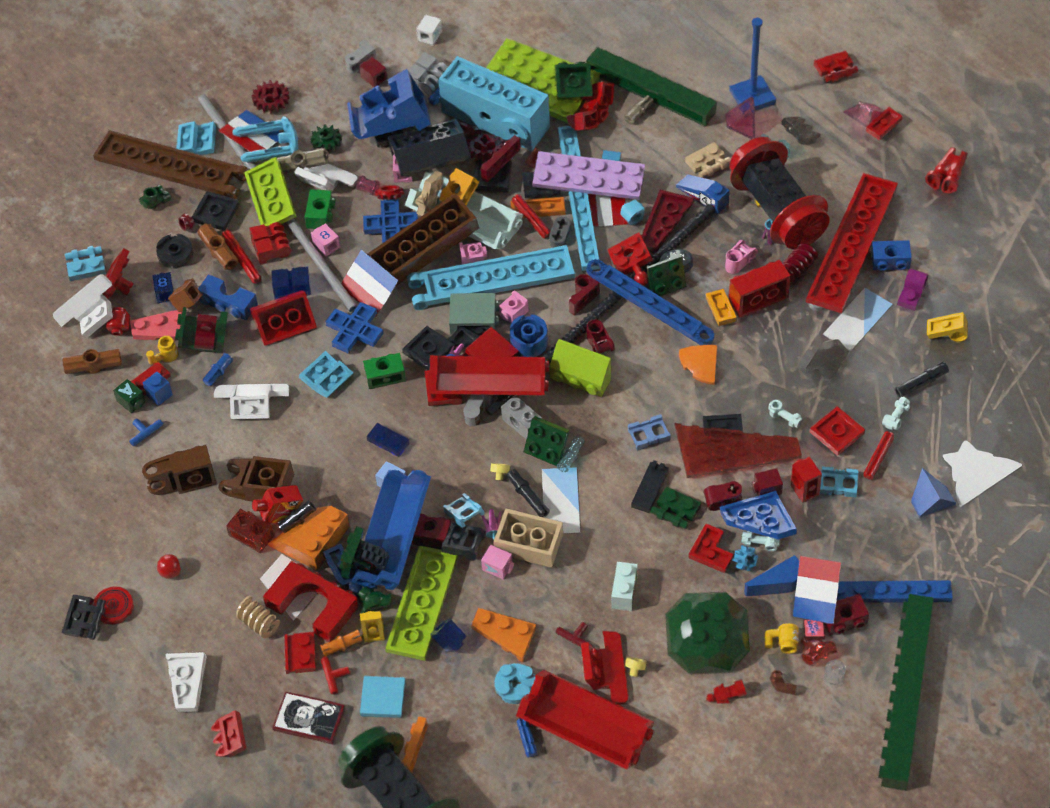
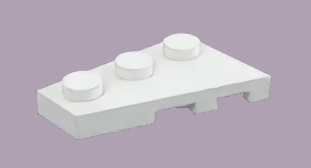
M204 652L166 654L175 708L178 712L198 711L207 657Z

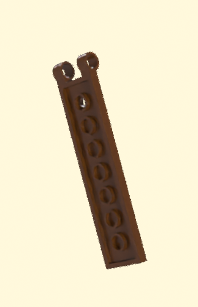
M111 130L107 132L93 155L96 161L234 199L238 197L240 191L235 186L228 185L232 176H235L239 181H247L244 172L249 170L242 165L231 164Z

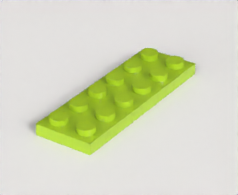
M419 546L385 648L386 653L423 661L426 660L458 555L443 553L442 550Z

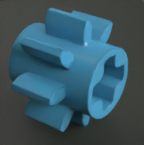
M742 545L741 549L735 550L734 559L732 560L737 563L736 568L750 571V568L757 566L756 563L759 556L754 554V548Z

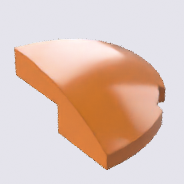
M698 345L679 349V359L684 370L688 368L693 373V378L700 382L715 385L717 345Z

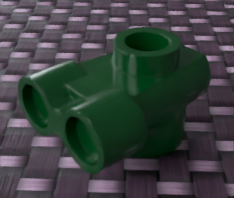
M159 184L153 188L148 187L144 189L143 196L139 198V202L145 209H152L157 204H164L170 201L171 195Z

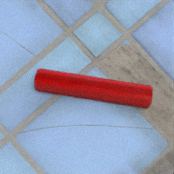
M520 194L515 195L512 198L513 204L524 214V217L541 237L547 238L551 232Z
M884 432L864 471V478L869 480L874 478L894 440V433Z

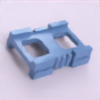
M661 414L651 417L650 421L647 420L641 422V424L639 421L628 424V432L633 439L636 450L671 439L670 432L668 433ZM661 425L665 433L657 436L654 435L652 427ZM644 431L647 438L637 441L634 433Z

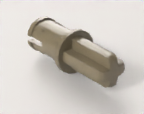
M647 95L638 104H634L632 110L624 116L626 122L633 124L640 116L644 115L645 110L653 103V99Z

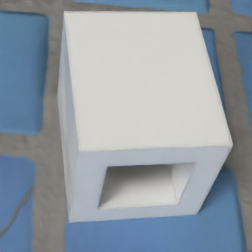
M425 15L417 27L418 41L434 45L442 32L441 19Z

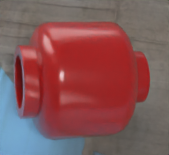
M114 307L112 308L113 317L105 323V327L112 335L121 336L122 333L129 330L130 314L125 308Z

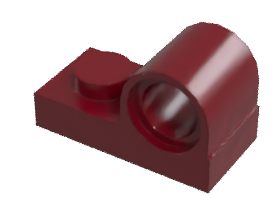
M581 274L575 278L576 294L572 295L569 299V312L575 316L600 294V282L587 274Z
M198 314L195 349L213 351L217 316Z

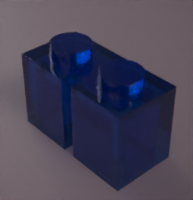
M308 267L292 268L291 271H288V269L271 270L272 289L275 299L301 290L306 292L307 296L311 295Z

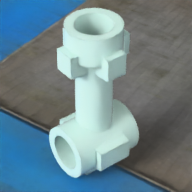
M900 397L899 401L896 400V409L892 415L886 414L884 416L882 425L890 430H898L900 428L902 420L899 417L905 410L908 411L910 408V401L905 397Z
M773 400L769 404L768 409L770 410L771 417L778 418L781 416L790 421L789 426L799 428L802 424L803 418L798 413L793 415L783 409L781 401Z
M747 531L743 532L741 543L745 544V546H750L751 543L765 544L766 550L776 551L777 547H779L780 539L752 535V532Z

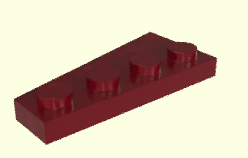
M664 190L659 191L641 235L650 252H657L694 204L695 198Z

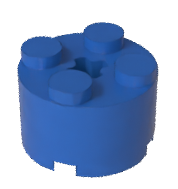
M531 314L527 317L522 315L511 323L510 342L518 350L517 355L521 357H537L547 349L548 330L546 322L541 317Z

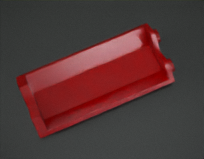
M430 355L428 394L545 395V392H548L549 380H545V372H549V361H545V357Z
M546 670L536 674L531 691L522 697L516 714L517 717L626 770L638 763L642 749L654 734L652 729L654 721Z

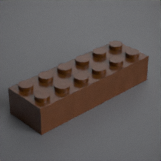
M455 193L367 255L398 280L395 285L396 287L406 280L409 274L419 271L479 229L478 221Z

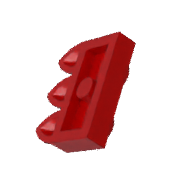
M234 710L215 721L211 730L219 733L214 738L213 743L222 744L216 751V756H228L231 758L247 749L240 712Z

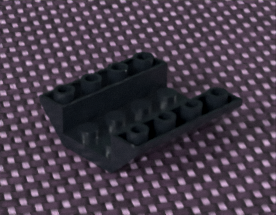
M457 119L427 126L420 131L416 129L388 137L389 150L392 156L394 154L401 177H410L415 173L429 172L434 168H444L449 166V164L463 163L471 159L464 132Z

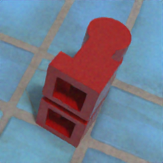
M275 222L268 226L262 224L249 227L251 241L260 265L266 264L267 260L277 257L284 258L290 255L291 247L281 223Z

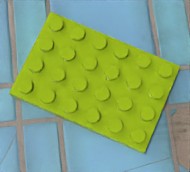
M505 39L486 67V69L548 94L549 116L567 122L566 116L576 114L585 102V99L557 100L554 76L555 64L561 62L574 63L511 39ZM591 70V82L595 84L600 78V73Z

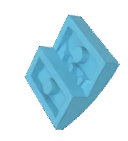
M195 121L180 124L178 127L176 149L198 155L214 153L216 124L210 122L197 125Z
M325 351L299 374V378L314 391L328 398L353 375V372L340 360L337 362Z

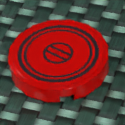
M112 586L105 588L94 598L93 606L97 605L98 599L106 601L104 606L106 610L104 616H101V622L114 625L122 623L133 611L132 596L122 587Z

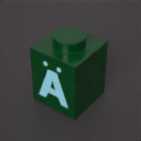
M128 379L113 390L116 401L130 413L141 408L145 403L143 392Z

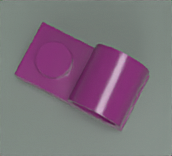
M909 269L904 288L898 299V306L916 310L927 284V273Z

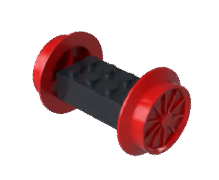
M768 137L754 138L743 144L732 156L729 164L731 184L737 190H749L771 221H773L770 228V237L775 243L786 245L787 248L793 250L801 243L812 244L828 228L830 218L827 214V200L820 195L806 196L784 166L788 158V149L783 143L772 141Z

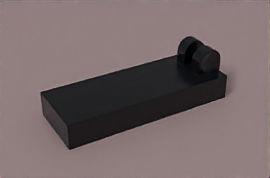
M656 460L650 462L632 500V508L650 514L669 472V467H666L665 463L661 462L658 464Z

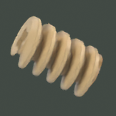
M247 596L238 606L237 618L248 625L250 629H254V632L260 634L262 638L271 637L278 629L280 620L275 621L276 615H270V611L268 609L264 610V606L259 605L256 600L253 601L251 596Z

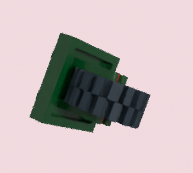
M356 526L354 533L350 532L348 536L346 550H343L340 559L339 569H342L341 577L349 579L353 568L372 574L373 572L379 574L382 570L385 571L389 560L388 552H385L384 549H379V546L363 541L364 528Z

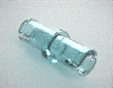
M574 436L569 447L565 448L564 455L557 465L561 472H568L573 461L579 457L578 453L585 443L584 439L580 436Z

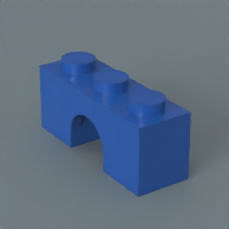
M209 274L198 288L202 294L199 299L202 304L215 307L220 312H228L237 319L241 318L247 321L251 315L250 308L258 306L255 293L239 288L233 295H225L227 291L224 280Z

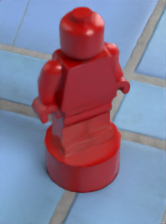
M742 679L734 681V684L725 687L723 683L713 689L714 694H708L706 700L710 703L716 699L718 704L729 703L730 701L728 700L731 697L738 696L740 698L746 696L747 693Z

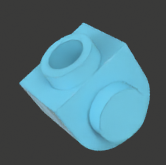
M636 199L625 203L621 208V216L630 225H635L643 221L644 206Z

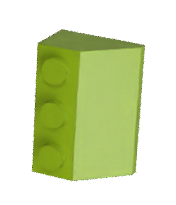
M558 339L549 367L550 378L557 382L568 384L575 389L579 388L587 391L591 395L602 397L611 381V358Z

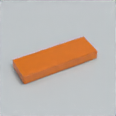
M564 197L525 200L538 217L566 215ZM510 201L511 209L521 213L513 202Z

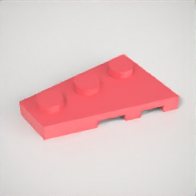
M174 310L130 320L133 339L156 340L162 336H170L175 341L176 329H180V325H177L178 314H182V312Z

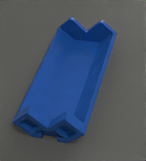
M388 470L385 474L364 541L379 546V549H384L385 552H388L389 560L385 571L382 570L379 574L355 569L352 578L353 583L364 587L369 586L373 589H377L378 586H385L387 590H394L399 585L431 480V476L426 475L424 471L412 470L408 476L399 470Z

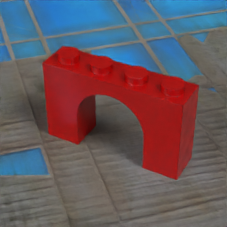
M290 561L263 595L265 606L282 615L292 601L303 593L316 592L323 595L327 599V604L313 622V631L315 635L325 641H333L358 609L356 595L351 591L341 589L333 581L325 580L319 573L309 571L303 564Z

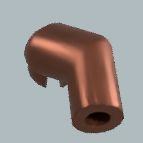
M772 671L770 682L775 690L795 695L797 685L785 683L781 671Z

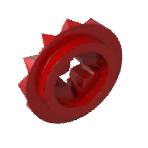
M385 185L375 191V196L383 200L400 198L404 194V189L397 185Z

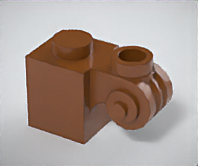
M192 278L185 280L184 284L175 289L168 299L178 312H182L183 307L189 308L193 306L202 294L198 290L199 286Z

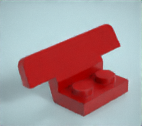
M603 631L605 649L597 650L589 642L581 644L585 681L593 690L610 689L611 701L618 705L625 704L628 700V690L621 636L618 632Z

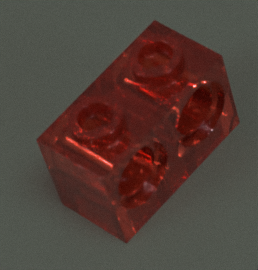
M239 509L226 525L230 537L260 554L274 537L272 525L258 519L250 511L246 512Z

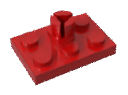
M125 248L121 250L112 262L106 274V277L112 282V286L102 293L107 299L113 295L115 289L127 296L134 284L132 281L122 277L123 273L121 272L130 260L127 258L130 251Z

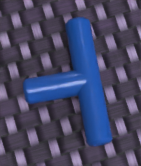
M135 419L132 424L140 433L129 441L132 446L137 445L162 427V420L158 419L149 427H146L139 419Z

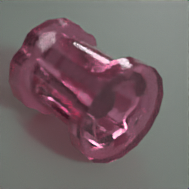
M361 175L357 181L356 189L367 191L370 195L375 196V191L379 188L380 184L377 180L372 181L367 179L366 176Z

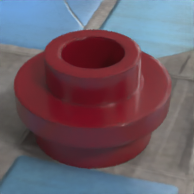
M187 213L182 214L178 219L181 229L183 231L193 230L194 219Z

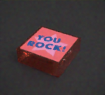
M803 619L804 641L825 640L824 622Z

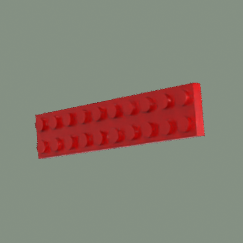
M866 173L862 174L806 297V303L842 313L872 246V241L876 237L895 194L898 183Z

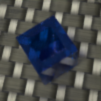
M171 272L152 275L157 303L169 302L168 298L175 291Z
M451 618L443 620L430 634L445 652L460 649L464 644L462 641L467 637Z

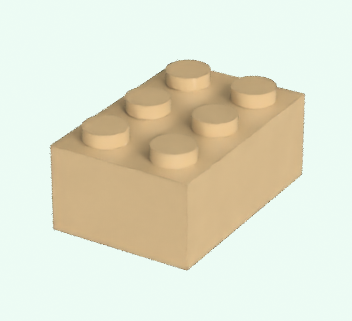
M505 508L494 539V546L511 553L512 558L552 568L563 537V522Z

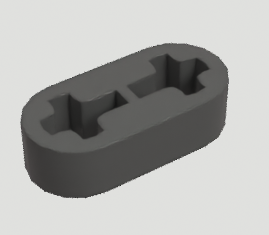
M561 216L554 221L549 235V243L553 248L566 244L571 229V223L567 217Z

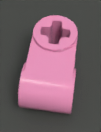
M743 239L738 241L726 254V271L730 274L739 273L748 263L754 260L758 249L745 244L746 242Z

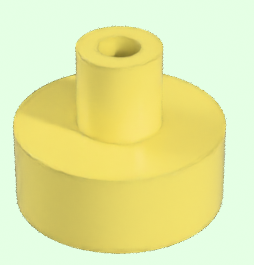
M491 463L490 471L496 472L495 480H503L504 473L510 471V465Z
M627 657L625 666L631 668L629 675L638 677L639 670L646 669L647 661Z

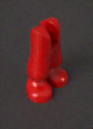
M951 147L936 165L935 170L929 171L926 174L925 181L935 190H938L941 186L942 192L947 194L956 192L959 187L958 180L961 177L968 153L962 151L957 156L955 155L956 148Z

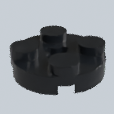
M177 234V236L166 235L158 241L156 246L158 260L173 269H177L189 261L194 253L190 239L182 234ZM178 248V251H176V252H171V249H174V250H175V249Z

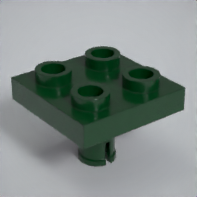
M534 416L531 420L523 452L558 467L562 461L570 430Z

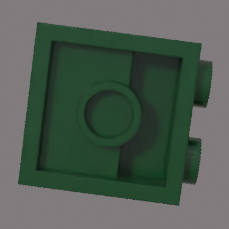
M561 62L555 64L554 76L557 100L592 99L590 63L576 62L575 64Z

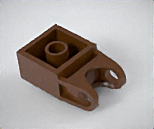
M207 445L195 446L184 451H176L149 461L142 468L144 477L148 479L147 489L154 495L176 491L182 494L217 484ZM151 467L157 468L156 473H146ZM155 482L162 483L158 489L151 488V485Z
M253 456L252 459H230L226 466L228 471L235 474L236 477L221 481L218 489L226 496L253 502V500L262 499L269 488L291 486L294 478L291 460Z

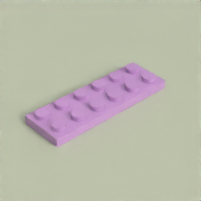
M538 151L532 185L533 187L640 200L645 164Z

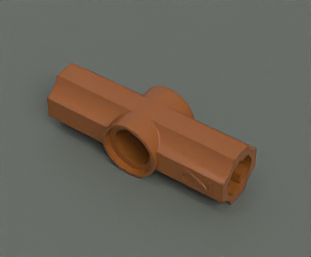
M211 224L200 226V229L197 231L198 236L208 247L212 257L217 259L225 270L230 271L234 269L238 264V259L226 245L224 238L215 231Z
M89 349L83 355L64 357L62 359L65 374L82 371L95 374L102 368L120 366L122 364L119 349L102 352Z

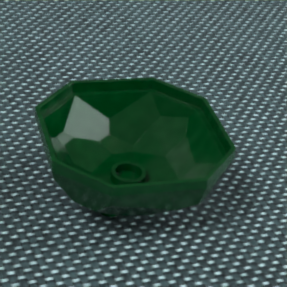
M727 592L684 593L665 614L667 655L688 674L731 673L750 652L748 610Z

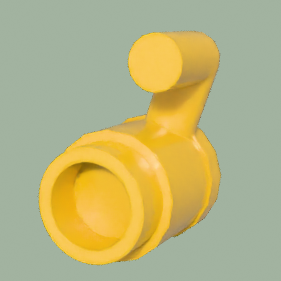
M162 336L159 339V354L154 356L151 350L146 353L148 362L151 365L161 360L172 362L177 359L179 354L175 341L170 336Z
M782 624L779 626V629L766 630L765 648H772L773 637H779V646L782 653L793 654L797 652L799 627L795 624Z

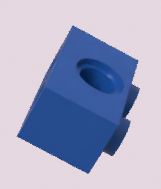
M872 241L871 259L873 270L910 269L912 259L910 241Z

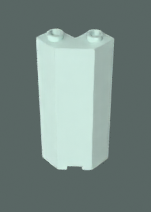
M434 171L425 172L419 188H411L405 206L416 211L418 210V205L415 201H417L416 199L422 193L425 180ZM442 176L443 186L441 190L438 191L437 195L439 196V198L442 189L445 188L449 182V179L444 176ZM460 187L456 188L455 193L460 191ZM474 191L467 204L469 210L477 218L479 229L469 235V237L494 249H503L522 225L524 214Z

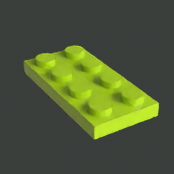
M276 157L244 172L260 225L265 224V226H268L275 222L283 224L297 217L279 160Z

